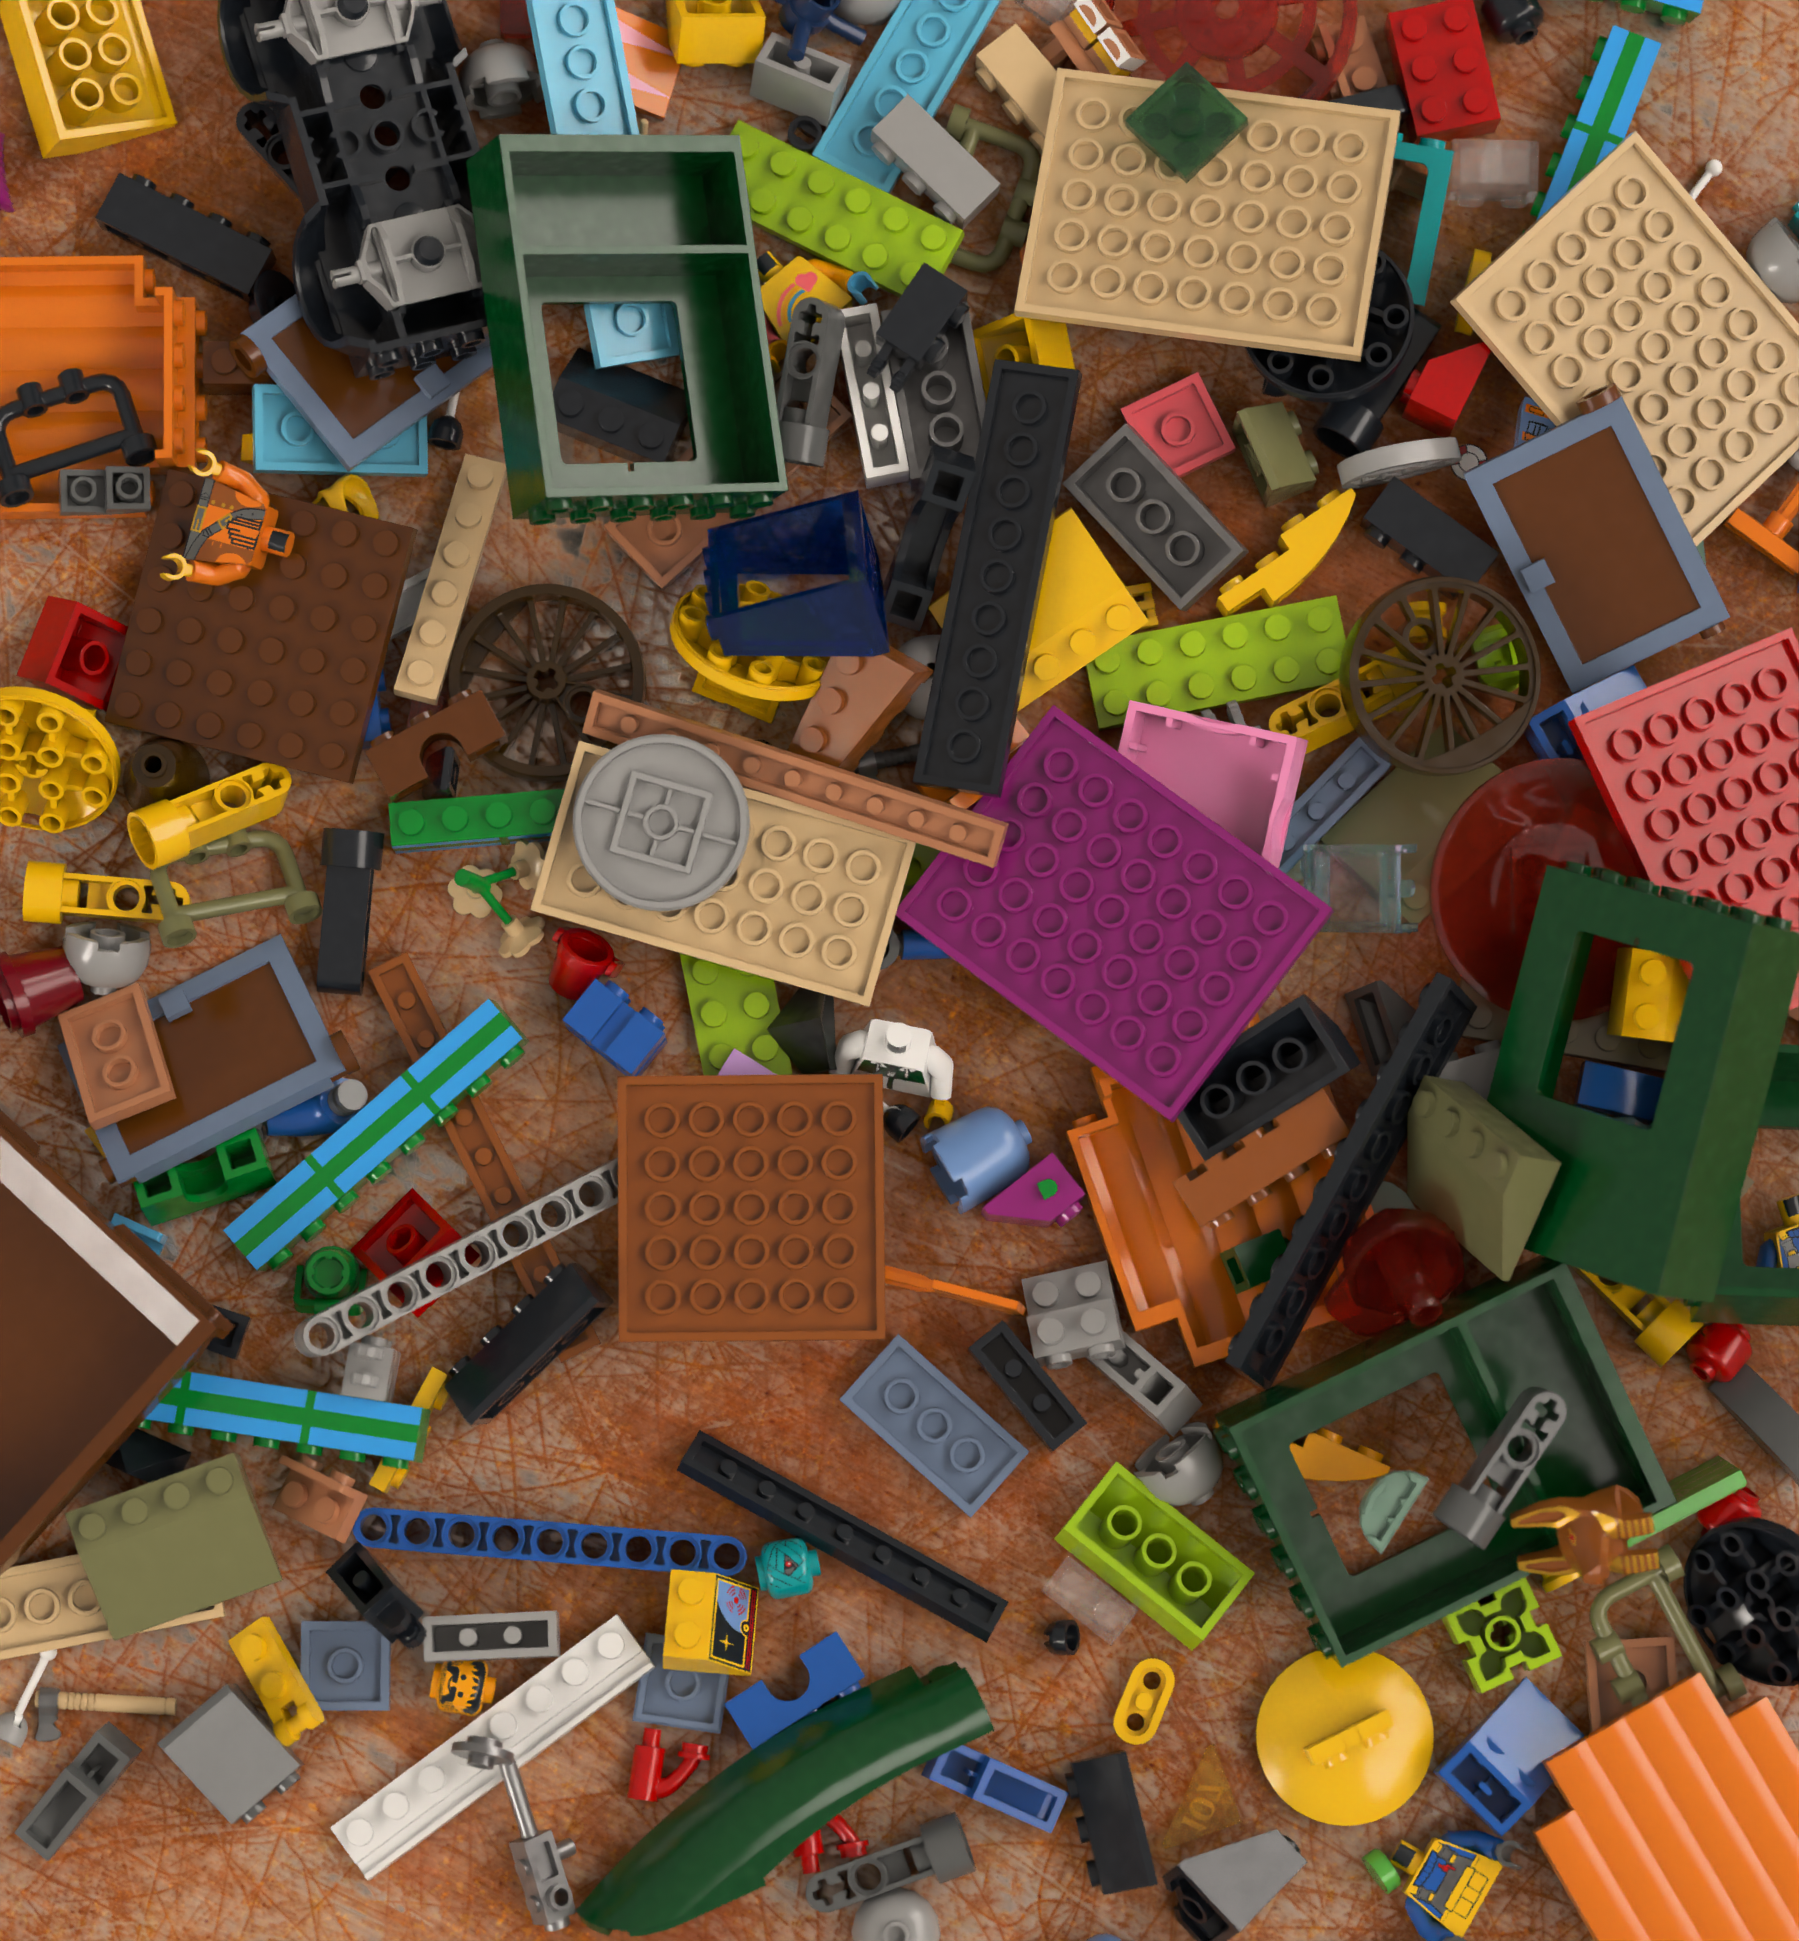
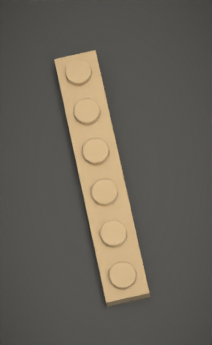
M465 453L394 686V695L437 706L507 471L506 464Z

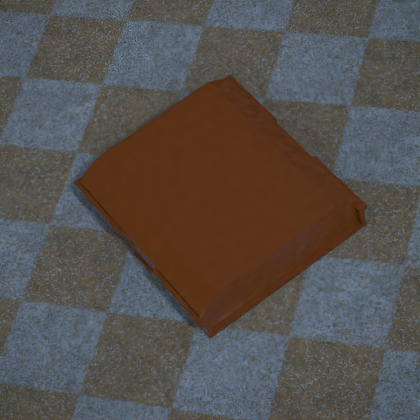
M1 1109L0 1575L25 1553L191 1369L214 1336L224 1339L235 1327L125 1224L113 1225L39 1156L41 1146Z

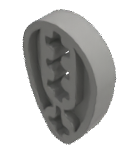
M1456 437L1432 438L1388 445L1356 454L1338 463L1337 470L1343 489H1361L1389 483L1394 476L1402 480L1453 465L1461 461L1462 457Z

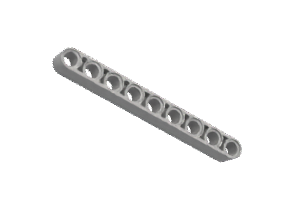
M618 1158L611 1159L303 1320L294 1331L296 1348L306 1357L317 1358L332 1354L617 1204ZM583 1184H587L594 1191L595 1201L591 1207H587L580 1201L579 1189ZM545 1204L553 1206L557 1212V1222L553 1227L546 1225L541 1218V1209ZM507 1224H512L519 1232V1242L515 1247H511L504 1241L503 1229ZM468 1244H474L481 1252V1262L477 1267L469 1265L465 1260L464 1252ZM430 1264H435L442 1270L443 1281L439 1287L430 1285L426 1279V1270ZM392 1284L400 1286L405 1294L404 1302L399 1308L391 1305L387 1298V1290ZM353 1304L361 1306L365 1311L366 1322L361 1328H356L349 1322L348 1311ZM315 1324L323 1327L327 1333V1342L322 1349L314 1347L309 1340V1331Z

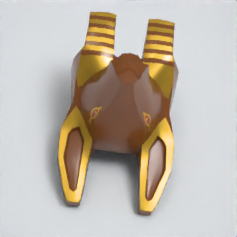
M1613 1485L1595 1491L1583 1498L1556 1497L1542 1500L1510 1514L1512 1528H1556L1558 1545L1546 1550L1518 1556L1517 1565L1521 1571L1544 1575H1566L1578 1572L1584 1583L1599 1585L1604 1584V1580L1609 1577L1610 1571L1629 1575L1659 1569L1657 1548L1628 1550L1627 1541L1631 1537L1654 1533V1521L1651 1512L1644 1513L1639 1497L1627 1488Z

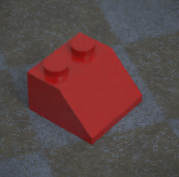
M1484 342L1428 360L1423 372L1414 369L1399 402L1406 405L1402 418L1443 438L1449 437L1491 352L1489 347Z
M48 595L16 676L49 692L106 713L128 626L80 602Z
M411 1188L350 1251L381 1280L462 1237ZM469 1244L464 1252L465 1260L469 1265H472L480 1256ZM430 1264L426 1270V1279L434 1287L441 1285L443 1273L439 1266ZM396 1284L390 1285L388 1290L403 1303L405 1294L402 1288ZM438 1298L417 1308L412 1313L419 1318Z

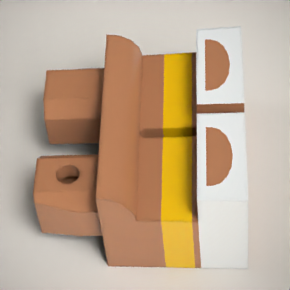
M1077 0L1074 3L1076 8L1067 17L1053 23L1049 27L1054 35L1040 49L1043 56L1055 68H1060L1071 59L1077 67L1075 70L1119 76L1130 75L1147 61L1126 30H1122V24L1105 0Z

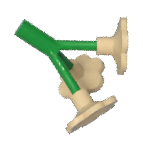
M525 839L517 841L515 844V854L511 858V864L508 865V869L495 873L488 868L479 870L473 865H466L456 872L454 879L448 884V893L454 898L453 908L456 913L460 915L471 913L475 918L482 919L490 914L492 908L502 920L501 926L505 932L500 938L499 954L503 958H508L512 955L515 958L522 957L530 950L531 946L538 944L544 936L542 929L545 926V921L540 916L533 918L526 916L518 919L515 915H509L500 904L502 891L496 885L497 882L508 878L513 880L519 879L520 885L524 889L529 890L533 888L536 891L545 860L543 847L537 841L530 843Z

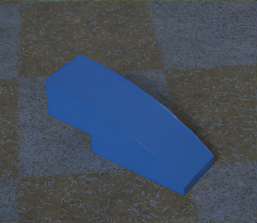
M1584 1061L1581 1064L1573 1105L1587 1110L1611 1114L1616 1118L1653 1125L1664 1079L1614 1066Z
M965 1745L927 1761L921 1773L922 1776L1050 1834L1069 1794L1067 1791Z

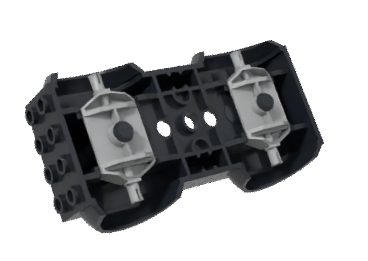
M218 0V37L229 76L238 91L248 100L273 108L305 215L297 229L293 244L292 271L298 305L314 337L325 347L347 354L355 378L369 375L370 380L389 377L395 373L394 369L410 366L413 371L425 369L436 363L435 359L451 356L453 361L464 360L476 355L478 349L490 347L466 161L477 153L480 147L455 70L468 56L466 47L463 48L459 40L447 1ZM367 86L377 87L384 95V104L377 109L367 108L360 100V91ZM379 127L390 128L397 136V143L393 146L380 144L375 138V129ZM391 168L403 169L409 176V186L402 191L391 189L385 181L386 172Z

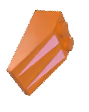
M616 7L635 112L665 120L681 68V64L676 63L669 46L668 29Z

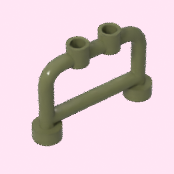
M955 103L946 131L956 141H959V144L973 156L978 141L982 140L1016 152L1023 158L1024 162L1023 171L994 250L990 254L983 256L958 248L950 262L971 271L985 273L1002 266L1010 256L1013 246L1019 248L1023 246L1030 225L1023 222L1027 207L1033 208L1041 161L1037 149L1030 141L1017 134L969 118L972 109ZM934 212V215H933V216H935V217L941 219V218L936 214V212Z
M246 828L190 850L189 855L157 869H150V879L164 918L158 925V931L163 945L167 948L185 946L196 938L197 933L193 921L284 905L289 921L292 924H306L317 919L323 912L317 893L306 890L294 852L288 841L279 834L268 830L247 832ZM266 847L275 853L287 885L275 889L178 906L167 874V868L171 864L185 861L189 865L199 864L207 860L209 856L225 853L230 857H239L248 853L253 848Z
M1669 1544L1657 1549L1659 1569L1629 1574L1605 1587L1594 1598L1590 1608V1621L1597 1637L1589 1641V1644L1599 1663L1603 1665L1610 1661L1618 1677L1612 1679L1610 1685L1622 1705L1631 1701L1633 1707L1649 1699L1640 1676L1632 1667L1619 1636L1608 1621L1607 1612L1613 1603L1648 1584L1695 1672H1701L1715 1698L1718 1699L1725 1695L1732 1702L1747 1694L1740 1675L1730 1662L1715 1670L1713 1669L1669 1583L1684 1576L1685 1572Z

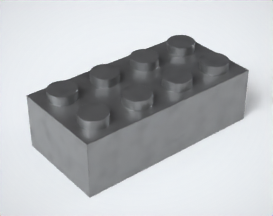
M891 310L881 311V325ZM969 311L957 329L950 326L941 338L946 344L936 361L932 365L925 362L920 371L915 369L900 392H894L909 466L911 490L918 488L933 444L972 456L974 461L976 459L986 401ZM894 355L888 361L891 379L904 364L902 360Z
M1125 423L1062 483L1182 611H1187L1249 552L1129 424Z

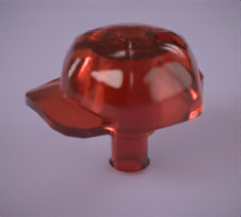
M1396 1207L1378 1211L1360 1225L1347 1239L1342 1254L1344 1271L1324 1298L1327 1312L1355 1334L1365 1337L1376 1336L1409 1319L1417 1326H1426L1434 1323L1443 1312L1441 1301L1459 1285L1464 1277L1463 1253L1459 1247L1460 1242L1455 1236V1231H1452L1445 1222L1439 1220L1436 1215L1430 1212Z

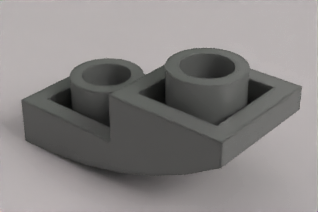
M106 466L104 470L60 469L59 471L60 516L112 515L148 512L151 510L150 467Z

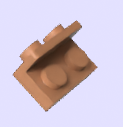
M1364 15L1327 26L1326 21L1317 24L1314 32L1315 38L1310 39V45L1315 61L1318 64L1324 63L1328 75L1327 78H1324V86L1329 101L1388 86Z
M302 1453L299 1454L297 1460L282 1454L278 1462L291 1469L272 1509L345 1544L368 1495L352 1488L356 1480L337 1470L331 1469L328 1476L321 1473L324 1464Z

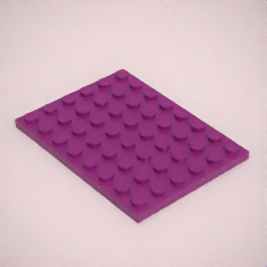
M1052 705L1007 764L1001 798L983 795L972 810V812L1009 823L997 865L992 868L940 851L900 903L896 917L1173 1123L1334 913V910L1059 708Z

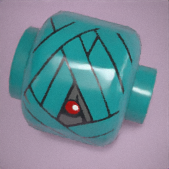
M798 1537L765 1543L762 1546L761 1555L754 1556L761 1591L768 1590L769 1595L774 1599L810 1593L814 1586L813 1577L821 1575L817 1550H807L805 1541Z

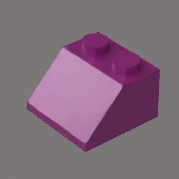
M1052 1152L982 1208L981 1215L986 1221L1048 1228L1057 1222L1062 1228L1083 1209L1080 1202L1083 1200L1085 1193ZM1046 1179H1052L1057 1184V1192L1054 1196L1044 1200L1037 1187V1183Z

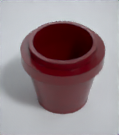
M63 945L8 955L5 951L0 953V1015L10 1033L17 1031L21 1038L36 1033L38 1026L84 1000L80 979L67 960Z

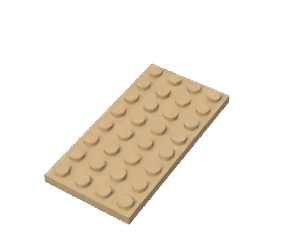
M582 741L578 742L530 908L531 911L870 1007L916 842L782 798L743 788L750 816L749 838L743 859L730 880L714 895L694 906L674 911L639 909L615 899L603 890L590 876L579 857L573 835L575 800L585 776L594 764L610 749Z

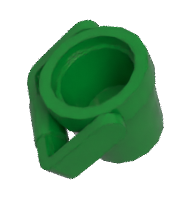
M337 1246L320 1248L312 1253L305 1266L297 1265L293 1294L295 1310L300 1313L316 1314L353 1295L357 1288L358 1291L366 1288L368 1269L361 1268L360 1270V1265L355 1256L344 1248ZM303 1282L310 1294L316 1297L315 1299H301ZM353 1304L348 1311V1316H358L363 1313L364 1309L357 1304Z

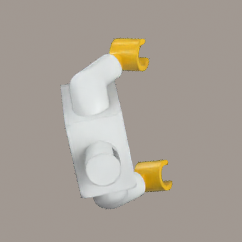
M871 1019L864 1030L848 1033L839 1040L835 1051L837 1070H831L829 1074H883V1088L934 1098L928 1106L923 1121L927 1129L930 1128L933 1116L940 1117L945 1125L951 1122L954 1108L947 1099H950L952 1094L954 1064L952 1058L936 1045L933 1032L903 1023Z

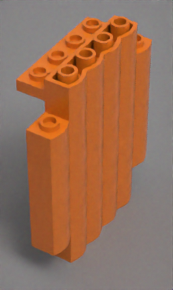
M143 255L0 257V407L18 399L16 390L22 384L38 382L41 384L43 391L60 386L57 377L67 369H81L84 377L102 373L114 375L128 387L143 433L152 434L158 450H155L154 461L143 466L134 467H150V475H167L168 469L197 475L190 471L188 464L200 470V463H207L208 459L205 454L195 451L198 448L208 450L207 438L200 437L199 435L200 421H207L208 417L207 396L200 395L199 393L200 378H203V352L199 350L200 336H207L208 318L207 311L200 310L196 298L177 297L173 287H156L155 269H148V264ZM148 295H155L156 297L148 298ZM98 391L90 394L85 401L78 404H67L64 402L49 407L47 412L35 418H27L25 416L16 418L8 423L6 435L17 465L124 430L113 395L107 391ZM119 449L61 469L104 470L106 466L129 465L126 464L122 450ZM60 469L30 479L34 497L28 503L12 508L4 507L0 503V520L148 517V512L60 516ZM150 480L151 506H155L156 503L154 480Z
M1256 1013L1243 1032L1260 1022L1258 1013ZM1097 1066L1091 1067L1090 1074L1106 1118L1098 1120L1096 1114H1091L1071 1122L1074 1129L1067 1131L1065 1135L1133 1333L1176 1320L1192 1369L1228 1357V1347L1232 1338L1242 1331L1250 1316L1249 1309L1252 1301L1259 1293L1264 1291L1268 1282L1236 1294L1220 1253L1279 1228L1283 1237L1291 1241L1293 1226L1297 1219L1307 1212L1313 1201L1314 1188L1320 1178L1327 1175L1334 1162V1155L1325 1160L1321 1153L1306 1161L1310 1170L1289 1183L1282 1176L1268 1185L1273 1192L1272 1194L1251 1207L1246 1200L1231 1208L1235 1217L1212 1230L1208 1223L1200 1228L1172 1183L1205 1162L1179 1119L1176 1118L1173 1123ZM1328 1084L1325 1087H1323V1090L1325 1091L1328 1098L1330 1099V1101L1332 1102V1104L1338 1112L1333 1094ZM1371 1204L1301 1332L1362 1311L1345 1262L1386 1247Z
M1693 1672L1542 1761L1569 1808L1534 1828L1531 1832L1595 1941H1799V1751L1766 1696H1759L1726 1716L1701 1672Z

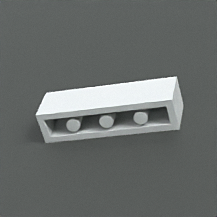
M877 303L841 309L845 317V327L840 356L866 489L909 481V466L894 391L889 388L891 385V374L888 362L883 372L876 378L867 374L869 366L882 348L876 344V332L881 326Z

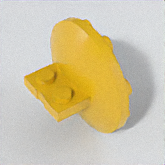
M756 580L748 581L746 584L716 583L696 585L693 590L687 592L679 599L670 620V635L676 649L685 661L698 671L692 691L719 703L734 706L740 709L741 712L772 724L776 717L781 701L804 700L815 696L821 686L819 684L821 681L819 680L837 644V640L831 630L818 616L810 611L808 602L798 597L788 598L771 591L766 584ZM768 598L778 600L784 603V606L775 605L768 601Z
M13 686L0 688V822L9 827L21 826L56 834L63 830L85 825L100 816L110 805L120 781L121 764L114 741L104 726L96 719V710L82 708L63 696L42 689ZM25 813L40 816V825L27 824L21 821Z
M1314 1651L1294 1661L1276 1677L1267 1690L1259 1708L1255 1730L1257 1755L1261 1768L1278 1796L1286 1804L1306 1817L1322 1823L1339 1826H1353L1373 1822L1401 1807L1414 1794L1424 1779L1430 1765L1434 1743L1431 1713L1420 1688L1403 1668L1376 1652L1342 1668L1332 1657L1326 1660L1321 1651Z

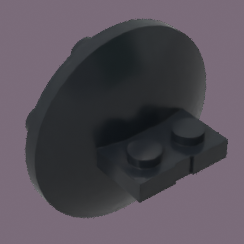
M1379 249L1361 362L1245 347L1246 352L1257 371L1269 383L1293 397L1325 403L1345 401L1359 397L1386 381L1396 371L1408 352L1415 322L1414 302L1409 284L1396 263Z
M1740 1517L1724 1521L1705 1533L1695 1543L1687 1558L1684 1569L1685 1575L1683 1577L1684 1596L1688 1609L1687 1617L1720 1664L1724 1665L1730 1662L1739 1674L1762 1684L1772 1686L1799 1685V1535L1783 1525L1762 1518ZM1708 1627L1716 1640L1715 1644L1708 1637L1704 1628Z

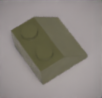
M1282 401L1237 411L1231 431L1265 508L1313 489L1316 482L1315 475L1319 474V468L1311 450L1304 451L1297 437L1302 434V430L1294 411L1286 412Z

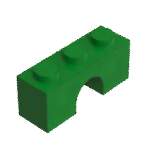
M256 1127L215 1146L216 1151L203 1160L193 1163H181L141 1184L138 1180L133 1182L140 1208L150 1225L155 1226L276 1185L277 1182L266 1146Z

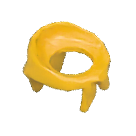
M354 474L343 475L329 488L319 491L317 498L312 502L313 504L348 512L345 503L346 499L356 507L360 515L375 519L379 518L377 504L367 482Z

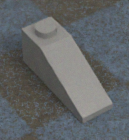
M1124 1331L1123 1336L1126 1348L1115 1350L1116 1354L1106 1359L1091 1360L1089 1356L1085 1357L1171 1436H1174L1203 1405L1183 1381Z

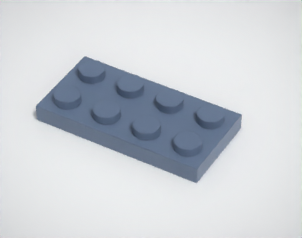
M899 1334L896 1335L839 1399L970 1518L1030 1452Z

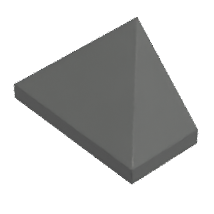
M1382 980L1344 994L1371 1076H1377L1380 1066L1390 1059L1398 1044L1397 1038L1402 1026L1406 1022L1411 1021L1416 1011Z

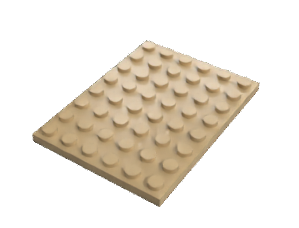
M1058 68L1015 303V316L1361 362L1401 111Z
M1636 131L1630 133L1450 301L1453 307L1555 426L1581 415L1576 404L1579 399L1603 386L1616 383L1696 547L1799 449V323Z

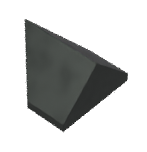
M799 988L769 1025L767 1031L803 1075L837 1070L835 1064L834 997Z

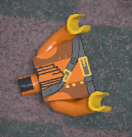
M195 449V451L207 456L208 463L201 470L188 464L190 471L200 476L212 474L213 479L206 477L204 479L183 556L173 553L162 557V559H171L176 562L177 572L175 575L160 573L161 578L166 581H173L185 576L186 580L190 582L221 586L246 578L251 569L262 570L268 553L288 557L294 545V533L275 527L278 519V510L269 507V494L249 472L224 460L217 462L214 454L206 449Z

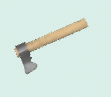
M40 1687V1690H36L35 1708H38L39 1724L35 1739L39 1742L58 1740L61 1737V1731L54 1724L58 1720L57 1714L59 1709L175 1716L177 1698L166 1699L165 1697L68 1693L60 1692V1688Z

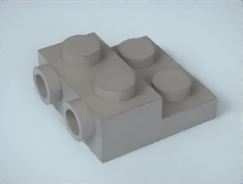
M1107 1260L1021 1279L1028 1312L1026 1318L1034 1359L1041 1367L1046 1366L1050 1370L1062 1369L1072 1365V1360L1087 1356L1091 1360L1106 1359L1116 1354L1115 1350L1126 1348L1110 1265Z

